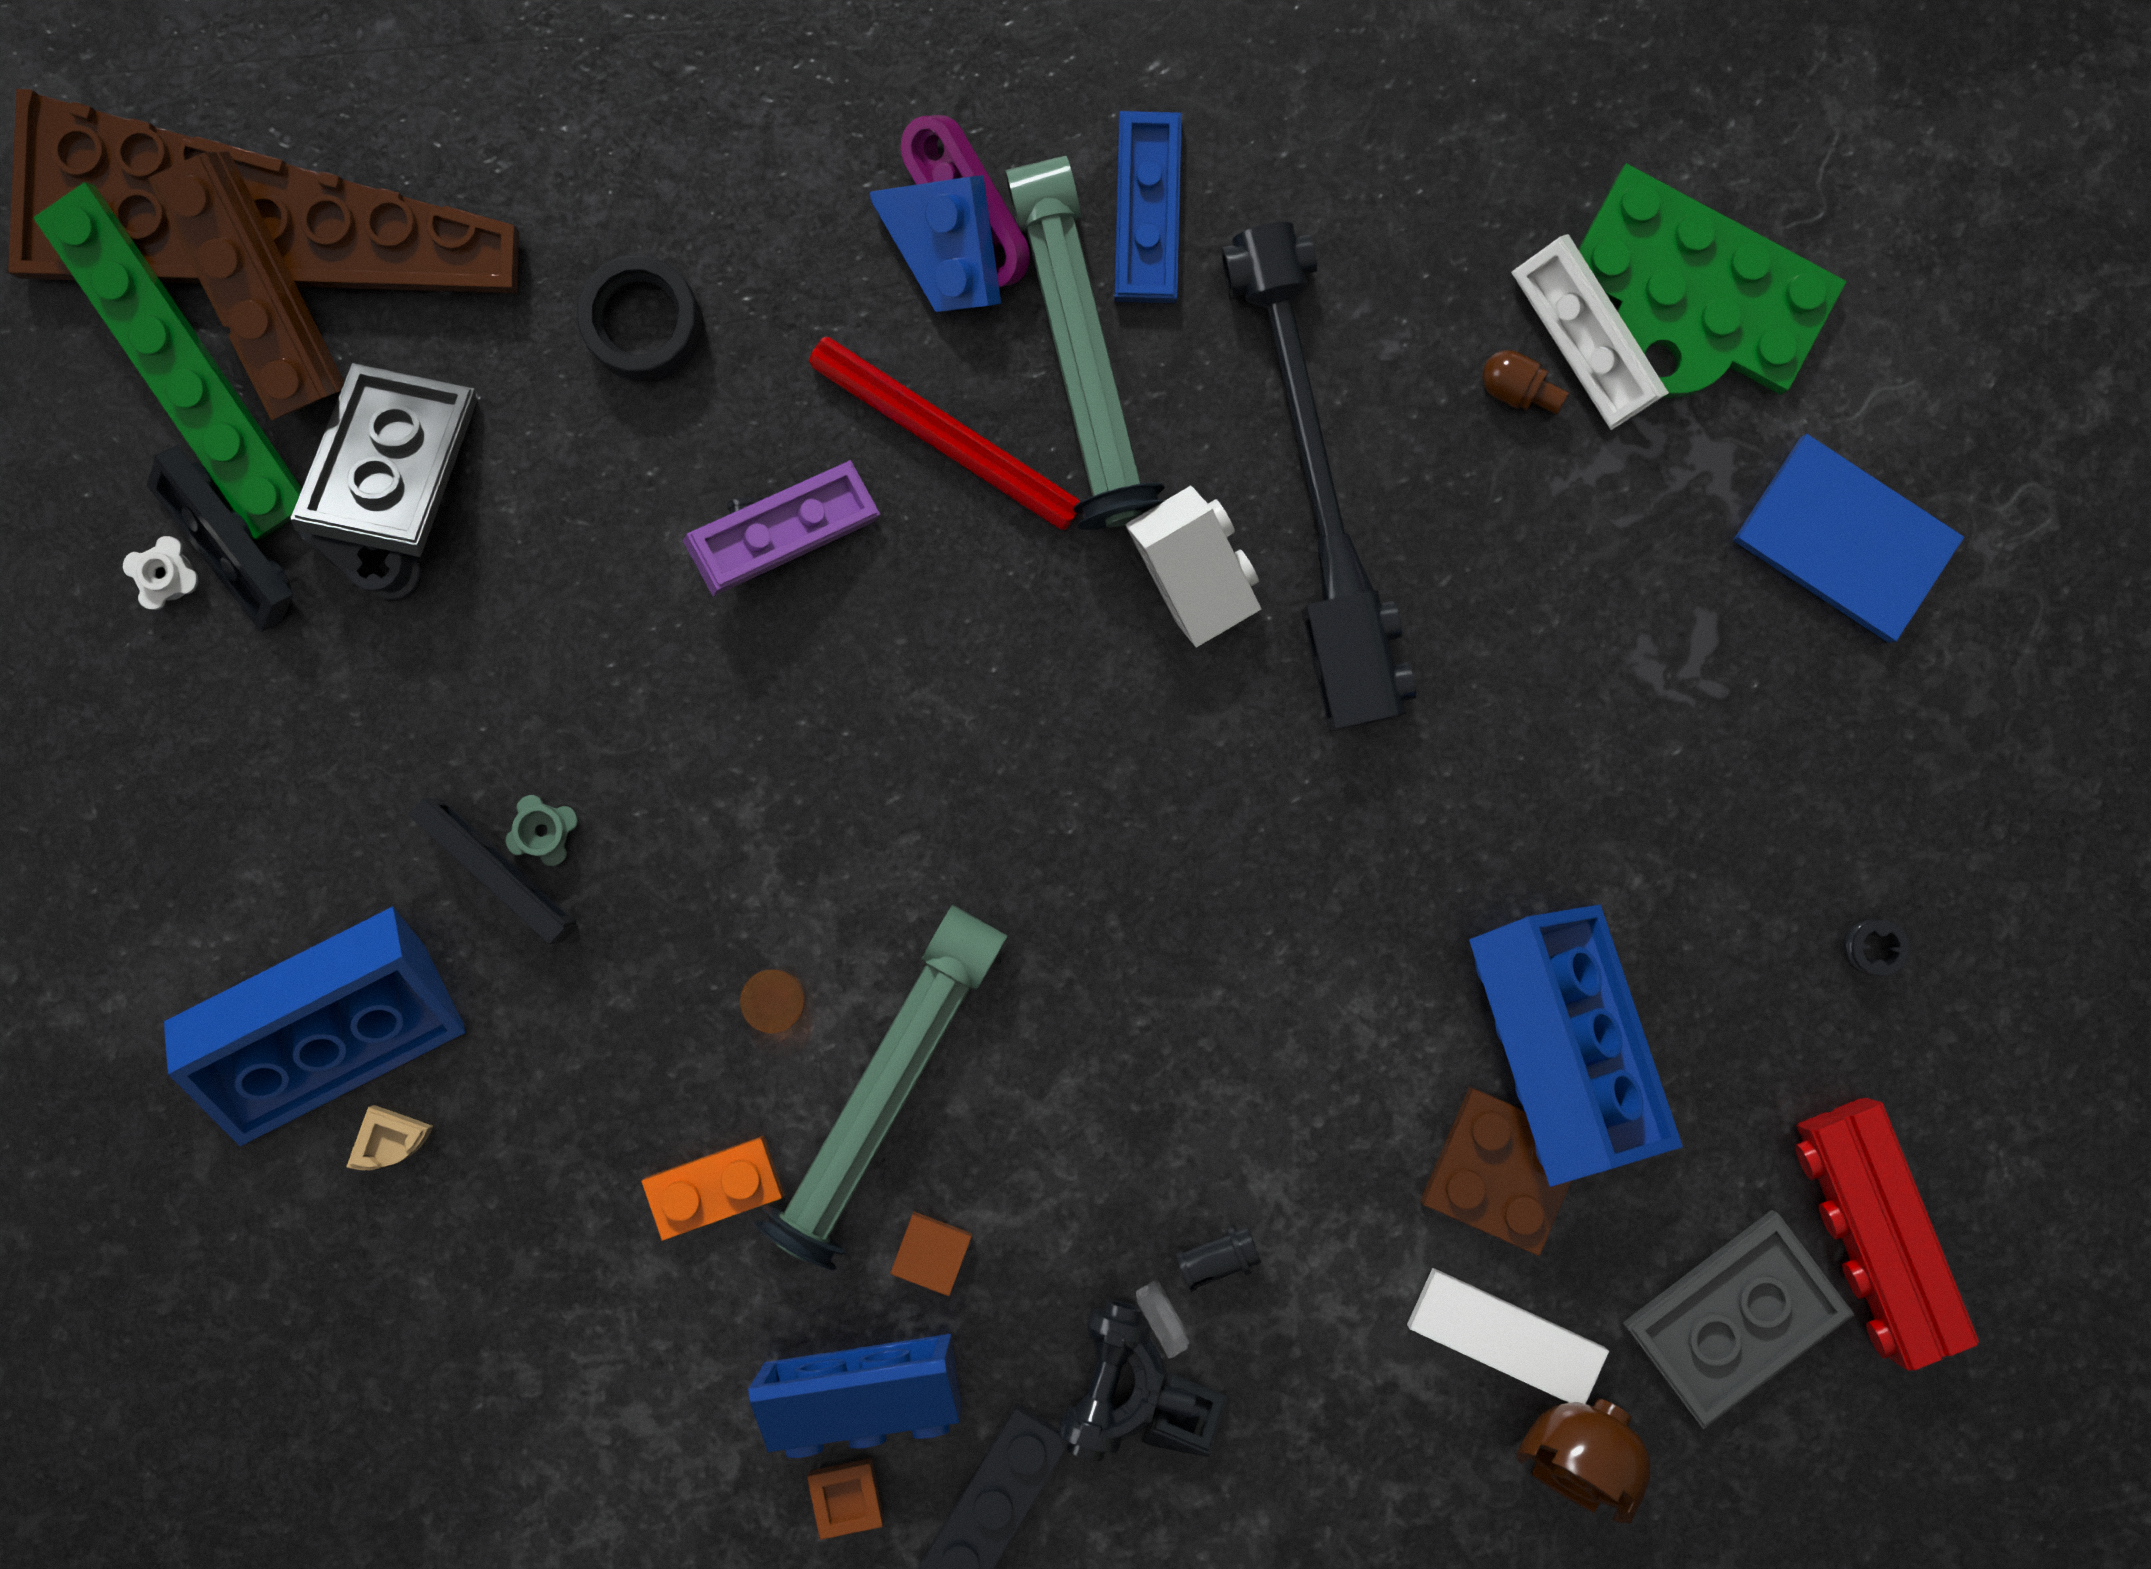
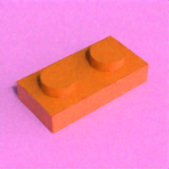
M764 1136L648 1176L641 1181L662 1241L779 1200L784 1196Z

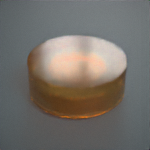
M769 969L752 976L744 985L740 996V1007L746 1021L755 1029L766 1033L781 1032L793 1026L802 1016L806 1002L805 992L799 980L791 973L780 969Z

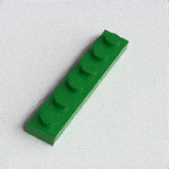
M84 182L33 217L229 504L245 520L254 540L264 539L289 522L302 487L96 186Z

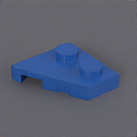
M984 175L870 192L872 204L935 312L1001 304Z

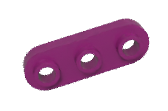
M944 115L921 116L912 120L902 135L901 155L916 185L984 175L999 287L1017 283L1025 275L1029 266L1030 252L1028 243L963 130L956 121ZM939 138L944 144V153L942 157L939 155L937 151V142ZM1001 245H1003L1006 253L1005 264L1000 260L999 257V248Z

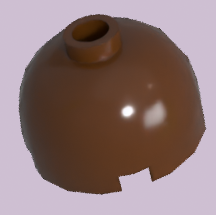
M1597 1399L1593 1407L1579 1402L1553 1406L1541 1414L1529 1429L1516 1456L1520 1464L1533 1459L1537 1464L1532 1475L1575 1504L1593 1513L1596 1512L1600 1502L1617 1508L1612 1520L1620 1523H1632L1643 1501L1650 1480V1456L1639 1435L1628 1427L1632 1420L1631 1416L1620 1407L1602 1399Z

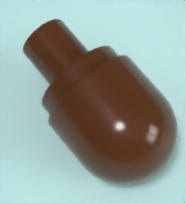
M1504 350L1497 352L1484 365L1482 380L1486 390L1493 397L1516 409L1521 407L1528 411L1532 403L1558 415L1569 395V392L1545 380L1549 371L1542 368L1541 363L1517 351Z

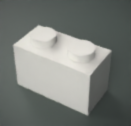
M1189 486L1125 524L1175 622L1196 648L1261 610L1251 588L1259 582L1258 576L1241 549L1235 553L1233 552L1227 537L1235 533V530L1218 500L1215 499L1207 503L1192 486Z

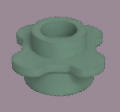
M536 795L523 797L517 804L518 814L513 821L512 831L506 836L507 848L515 855L527 853L538 856L547 866L559 865L567 856L564 845L568 833L575 829L578 824L576 812L569 806L554 808L545 805L541 798ZM541 824L547 827V834L543 837H540L536 832L537 827Z

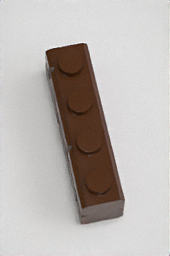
M204 152L148 178L161 205H167L169 210L166 215L223 327H229L231 330L228 337L270 419L274 420L340 392L344 385V380L230 152Z

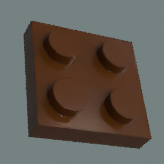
M1469 1086L1420 1202L1431 1209L1540 1256L1572 1181L1549 1186L1544 1168L1536 1155V1143L1525 1110Z

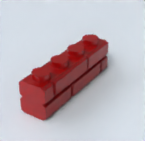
M1861 1098L1837 1107L1831 1112H1825L1798 1123L1796 1126L1803 1141L1795 1145L1798 1161L1810 1180L1818 1178L1826 1198L1825 1202L1819 1204L1821 1218L1830 1235L1835 1240L1839 1238L1843 1240L1850 1261L1842 1264L1843 1272L1855 1296L1858 1299L1866 1297L1874 1320L1866 1323V1327L1878 1354L1883 1359L1890 1357L1891 1361L1909 1371L1917 1370L1940 1361L1944 1356H1952L1977 1346L1979 1343L1978 1337L1883 1102Z

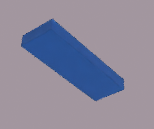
M1119 111L1114 302H1177L1182 113Z

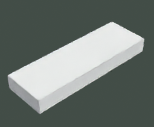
M1569 234L1560 236L1511 272L1610 430L1623 424L1669 394Z
M1432 1268L1407 1323L1408 1328L1414 1332L1568 1403L1579 1402L1586 1404L1609 1353V1350L1602 1345L1435 1268Z

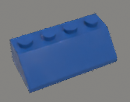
M1601 904L1528 916L1469 939L1475 957L1476 971L1484 984L1495 1018L1496 1033L1504 1046L1515 1079L1516 1094L1524 1107L1536 1143V1155L1544 1168L1550 1187L1683 1147Z
M393 906L164 1021L168 1075L239 1146L466 1033L464 1023L425 945Z

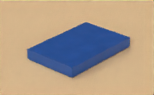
M1805 434L1799 438L1733 541L1886 642L1892 643L1898 640L1964 539V536L1810 435Z

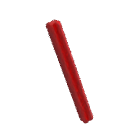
M824 337L813 349L809 358L813 369L1061 530H1066L1076 518L1078 513L1073 511V507L1080 502L1078 498L830 337Z

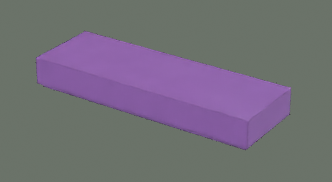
M850 460L689 532L682 541L712 596H715L875 522L880 513Z

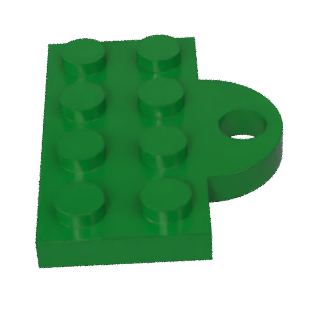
M1627 163L1620 170L1578 248L1608 298L1617 307V312L1643 353L1645 354L1647 348L1654 345L1664 346L1673 353L1676 361L1673 374L1668 377H1659L1669 392L1664 398H1681L1696 394L1718 380L1728 368L1739 372L1780 395L1784 394L1792 385L1847 282Z

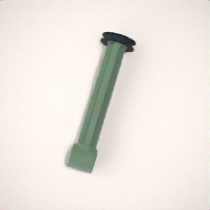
M1061 156L1005 170L1017 225L1021 232H1025L1028 236L1092 497L1077 503L1073 507V511L1084 513L1085 519L1077 524V527L1083 530L1119 527L1164 502L1165 500H1158L1157 494L1161 493L1165 486L1162 483L1141 484L1076 225V220L1081 218L1074 178L1067 156Z
M955 905L951 906L921 959L926 962L924 969L785 1212L768 1205H762L763 1211L768 1216L764 1222L753 1221V1225L762 1234L774 1241L779 1248L800 1260L809 1261L829 1270L837 1269L830 1260L834 1253L844 1255L845 1251L840 1245L829 1238L830 1234L969 990L972 988L977 991L1007 938L1006 934Z

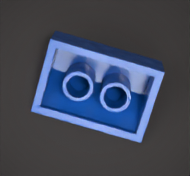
M951 1334L764 1362L748 1388L750 1404L767 1452L785 1450L786 1457L788 1458L812 1456L824 1451L823 1444L846 1440L849 1441L850 1448L872 1447L886 1442V1434L912 1431V1437L916 1439L941 1436L950 1431V1424L960 1423L962 1413Z

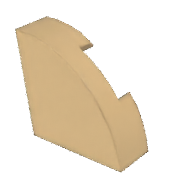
M376 1105L370 1106L365 1114L347 1167L357 1170H375L397 1164L410 1157L423 1145L433 1126Z

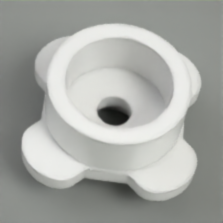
M170 536L160 537L155 547L143 553L131 552L124 559L123 571L127 576L134 578L140 590L138 600L145 608L151 610L161 609L165 605L166 600H175L185 594H190L198 585V575L193 570L189 560L182 555L183 545L176 538ZM160 567H163L166 571L162 579L156 577V570Z

